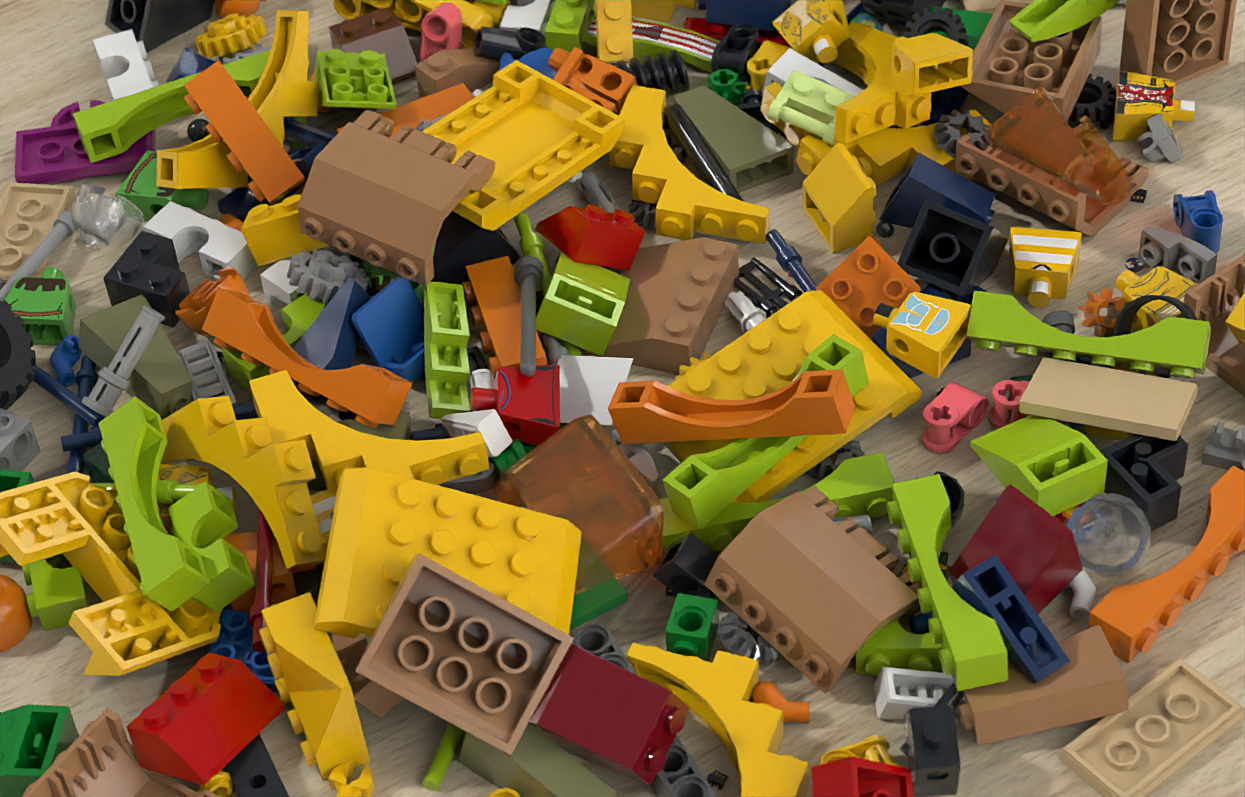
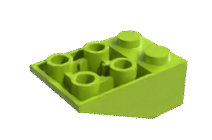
M330 49L326 52L317 51L314 81H318V105L326 107L396 109L397 104L385 54H379L370 50L362 51L361 53L344 52L338 49Z
M561 252L536 317V330L603 356L625 304L630 278L598 265L574 262Z
M1029 415L970 441V447L1005 488L1009 484L1013 485L1052 516L1104 493L1108 460L1085 434L1053 419Z

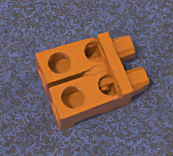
M576 47L571 52L555 48L549 57V68L557 72L552 80L618 116L631 86H637L634 75L594 56L584 54V51Z

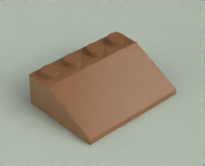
M1000 0L973 52L972 83L961 85L960 87L1026 127L1062 133L1099 55L1102 17L1098 16L1087 24L1068 33L1046 40L1031 42L1010 26L1009 23L1010 19L1029 4Z
M1127 0L1119 71L1170 79L1177 86L1228 64L1237 0Z
M701 237L639 248L630 270H625L622 275L630 278L627 296L616 329L603 356L584 349L585 354L597 357L634 358L632 365L680 375L679 367L681 365L690 367V358L692 356L698 360L700 359L725 307V301L729 298L728 295L734 288V280L736 277L738 278L739 274L738 244Z
M415 554L355 671L511 755L574 638L422 554Z

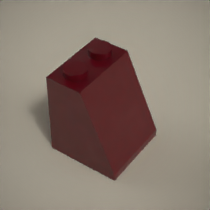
M1009 484L948 573L954 584L962 574L996 554L1036 613L1039 614L1083 570L1072 530L1013 485Z
M570 644L530 722L568 753L651 786L656 774L665 765L666 754L676 734L682 730L685 724L689 707L672 691Z

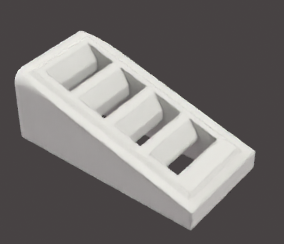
M495 409L446 414L441 418L451 438L481 432L486 442L488 457L498 456L513 442Z
M882 667L874 682L877 718L904 719L909 709L934 707L942 697L943 689L949 688L954 682L952 675L945 676L944 673ZM926 690H931L932 698H927ZM909 691H913L914 696H909ZM963 697L962 700L958 703V705H963V704H965V703H964V697ZM958 705L954 708L955 716L959 715Z

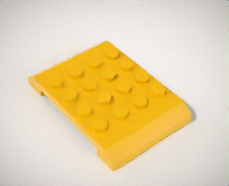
M516 60L493 74V86L422 132L456 146L457 153L452 164H455L468 150L495 161L494 173L479 192L470 190L452 210L481 228L494 231L611 151L624 131L625 119Z
M822 290L805 292L668 385L672 389L687 394L716 400L756 398L776 392L792 383L805 358L832 334L837 335L862 351L869 383L852 397L855 408L847 432L834 435L807 436L733 502L754 503L771 500V496L886 415L893 419L921 399L922 390ZM738 439L662 443L682 463L693 454L708 453L723 448Z
M370 467L344 469L338 484L313 629L353 639L359 633L373 636L414 555L422 554L569 635L582 531L566 519Z

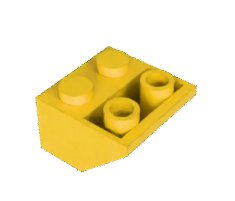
M843 143L835 144L803 181V209L833 253L860 245L869 235L873 236V225L876 224L873 198L877 196L874 181L871 177L865 176L857 157L854 154L851 155Z

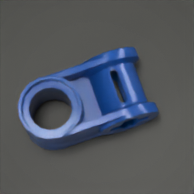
M1208 190L1204 192V195L1183 197L1182 194H1175L1173 198V214L1182 236L1194 240L1217 253L1220 249L1223 216L1218 208L1214 192Z

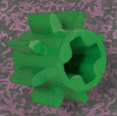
M720 69L712 73L711 76L708 75L707 84L704 85L736 107L739 106L738 104H741V97L746 92L745 82L739 81L738 73L728 69Z

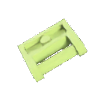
M793 70L778 96L772 101L767 118L776 122L779 119L822 137V142L833 146L836 142L834 140L836 106L854 98L855 95Z

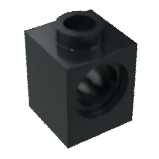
M690 532L668 546L653 576L676 595L681 593L710 598L714 593L704 584L719 555Z

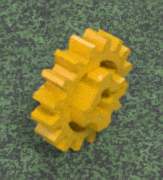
M238 13L208 24V29L204 30L205 33L197 35V39L194 41L202 58L206 56L212 58L216 55L218 57L233 58L232 53L236 51L242 53L248 47L251 50L254 49L255 43L259 42L258 39L265 38L268 30L261 15L255 16L253 14L245 18L244 15L239 16Z

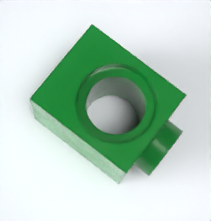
M677 593L665 630L666 651L687 657L695 656L708 662L719 623L718 600Z

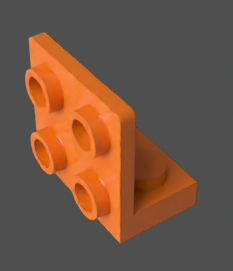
M869 235L816 289L822 290L872 339V335L881 328L873 324V317L878 305L884 303L899 309L908 295L913 292H920L921 287L883 249V244L875 236Z

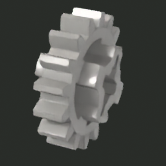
M314 249L313 254L303 250L300 255L294 254L287 273V278H290L289 284L291 286H298L296 292L304 293L311 300L318 298L324 304H328L349 277L354 279L365 291L369 282V277L366 276L367 271L365 269H358L359 263L352 262L344 255L338 257L333 252L327 250L318 251Z

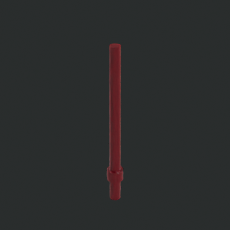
M259 507L255 601L250 607L249 623L253 628V649L256 652H266L259 629L266 627L261 610L273 606L271 604L274 534Z

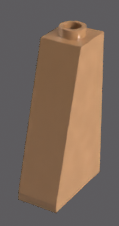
M1100 625L1086 629L1058 642L1070 661L1035 684L1013 664L1008 665V681L963 690L965 704L958 705L959 716L964 731H972L977 746L1129 711L1126 677Z

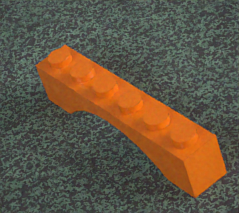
M218 288L202 327L203 331L215 337L213 340L215 344L229 350H235L236 348L242 351L241 358L250 363L260 366L264 363L270 366V374L287 370L290 378L299 382L297 387L299 390L313 396L321 394L327 397V405L339 411L348 412L350 410L356 413L355 419L358 422L372 428H377L378 424L395 425L412 385L410 381L383 367L360 364L347 369L328 371L313 365L300 356L286 342L273 320L269 307L242 292Z
M837 369L804 371L792 383L776 392L742 400H716L694 396L672 389L655 380L619 382L608 406V411L622 444H648L843 434L847 432L855 404L843 370Z
M1234 465L1210 488L1206 512L1207 529L1191 554L1175 567L1156 577L1134 584L1115 586L1090 611L1088 629L1100 625L1114 655L1129 664L1139 652L1146 653L1153 645L1157 633L1164 626L1171 627L1177 620L1181 608L1188 601L1194 602L1200 596L1205 583L1212 576L1218 577L1223 572L1232 554L1235 551L1240 553L1245 549V472Z

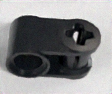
M751 24L732 26L713 51L711 59L712 73L720 69H728L738 73L740 79L747 80L750 77V74L747 72V62L759 50V29Z

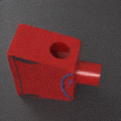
M537 365L535 373L530 377L522 375L520 366L497 369L492 389L472 387L470 410L495 409L511 439L518 438L522 442L553 448L560 429L559 365Z

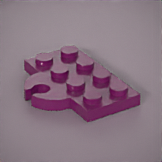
M91 100L90 107L92 108L105 102ZM78 102L72 103L61 109L53 117L50 127L16 131V183L43 184L131 172L147 150L156 152L155 129L134 142L124 153L91 163L81 142L73 117V113L79 112L80 107Z

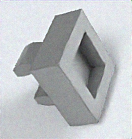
M1158 113L1149 118L1147 122L1151 132L1144 133L1137 139L1144 149L1142 152L1149 162L1156 161L1163 153L1171 164L1183 158L1184 156L1175 133L1161 114Z
M1219 422L1216 426L1213 425L1203 452L1202 464L1229 470L1234 465L1242 470L1241 462L1245 459V428L1240 427L1239 431L1224 428V423Z

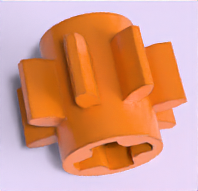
M1103 288L1100 297L1094 292H1088L1087 297L1089 300L1085 306H1078V309L1083 311L1085 317L1081 325L1088 328L1095 325L1094 332L1100 336L1105 335L1106 327L1114 331L1115 322L1123 309L1122 304H1124L1126 299L1124 297L1112 299V289ZM1101 308L1107 309L1106 316L1099 315Z

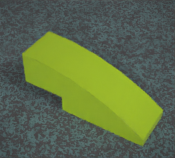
M1034 0L1010 19L1009 23L1010 26L1031 42L1046 40L1087 24L1120 2V0Z

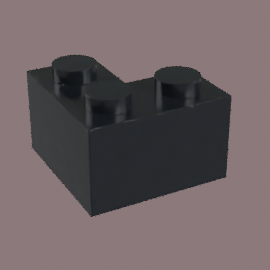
M141 231L103 277L111 307L143 295L151 308L165 317L161 324L173 328L180 320L175 312L181 310L179 304L190 293L185 272L180 271L173 240L145 231Z
M1133 434L1100 451L1108 460L1104 494L1144 535L1177 519L1181 486L1176 480L1184 477L1188 443L1180 435L1176 441Z

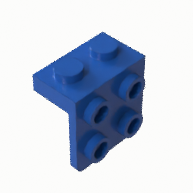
M397 277L352 315V322L375 365L383 367L411 382L421 377L425 369L424 308L409 280Z

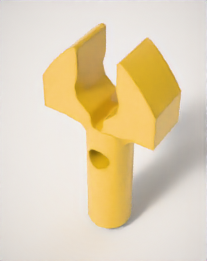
M352 759L333 768L328 781L330 789L337 790L335 797H371L375 788L368 764H365L361 776L349 785L347 781L355 770Z

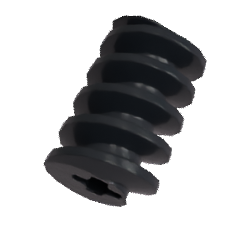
M676 49L670 51L668 59L663 52H659L656 55L655 62L650 55H645L642 65L636 57L630 59L629 68L623 60H619L616 63L617 68L635 76L637 86L664 90V86L668 85L671 92L675 94L677 93L678 83H682L684 89L689 91L686 65Z

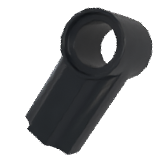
M481 26L480 29L478 28L475 36L474 54L477 57L501 61L503 53H509L514 61L527 53L544 48L546 38L541 32L528 27L519 28L517 32Z

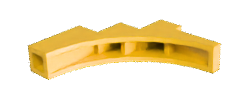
M594 0L598 59L608 64L617 63L619 60L629 63L630 59L633 58L631 0Z
M277 9L274 39L268 61L256 88L248 98V101L282 147L285 136L284 116H318V81L307 80V70L309 67V11ZM211 134L182 147L157 150V186L174 189L248 187L249 174L245 169L240 173L236 170L226 156L232 152L224 140L217 144Z
M859 22L849 24V37L836 48L838 55L832 62L850 70L860 77L868 87L854 98L836 106L834 140L846 144L892 125L906 129L929 120L931 92L912 96L892 77L891 48L893 42L899 37Z
M775 81L765 87L760 110L770 123H774L786 135V138L792 145L799 148L796 163L804 174L809 175L834 145L822 142V137L779 119L776 122L767 118L772 101L782 89V86ZM974 108L969 110L970 115L973 117L982 116ZM982 116L983 123L991 126L990 135L992 140L990 147L993 148L998 130ZM937 123L906 129L885 128L849 143H843L848 152L857 157L861 170L866 177L872 178L876 187L903 170H908L919 153L957 174L960 173V171L955 169L956 157L944 152L935 140L934 130ZM966 128L960 129V135L963 137L965 134H968Z
M632 85L619 114L620 117L625 119L624 131L612 150L609 151L610 166L633 170L632 200L657 204L656 235L690 240L694 232L765 244V236L769 232V208L733 198L715 190L696 178L680 163L669 147L663 127L665 123L666 91Z
M287 370L249 381L258 417H267L273 442L305 440L310 460L317 461L329 493L338 490L340 475L344 469L370 467L434 485L474 475L489 469L486 442L481 432L449 439L423 441L388 439L356 431L330 419L314 408L296 389Z
M230 396L196 399L162 420L168 442L160 464L186 463L195 459L211 463L234 478L252 497L264 514L277 540L287 569L317 565L325 561L326 551L306 484L316 477L305 440L274 443L267 417L236 420Z
M632 642L627 653V659L637 675L672 691L689 707V710L710 728L726 749L738 776L741 797L806 796L809 788L808 762L799 760L792 755L777 754L783 739V710L775 709L764 703H752L753 690L759 684L758 660L718 650L713 662L710 663L695 656L687 657L664 651L656 646H644Z

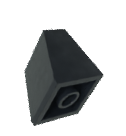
M109 0L105 25L115 33L132 29L136 42L143 41L146 53L212 18L216 0Z
M925 199L897 264L907 274L965 298L994 273L1008 238L993 226Z
M452 211L443 221L435 242L433 255L434 278L431 281L462 285V282L467 281L465 266L505 256L509 257L511 265H513L521 256L499 227L494 231L481 228Z

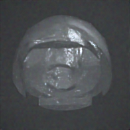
M83 184L74 198L70 209V221L75 231L82 237L81 243L95 251H100L101 247L115 249L128 244L136 235L144 220L142 219L144 216L142 211L118 194H116L114 199L103 195L106 190L103 187Z
M1116 493L1098 494L1091 497V501L1085 503L1081 508L1078 506L1073 511L1067 525L1072 530L1082 567L1088 572L1103 578H1121L1134 572L1146 560L1151 548V527L1144 512L1130 498Z

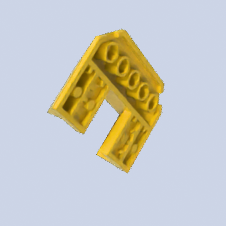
M71 472L0 492V557L11 555L17 564L22 566L62 553L71 565L81 572L84 580L103 600L101 603L74 611L68 623L93 652L83 675L121 676L217 641L221 624H219L222 609L216 612L203 602L199 604L190 598L171 612L157 602H150L143 595L140 589L142 581L139 570L131 556L133 553L131 541L124 530L126 522L123 511L116 501L118 493L115 484H113L110 490L89 483L90 476Z

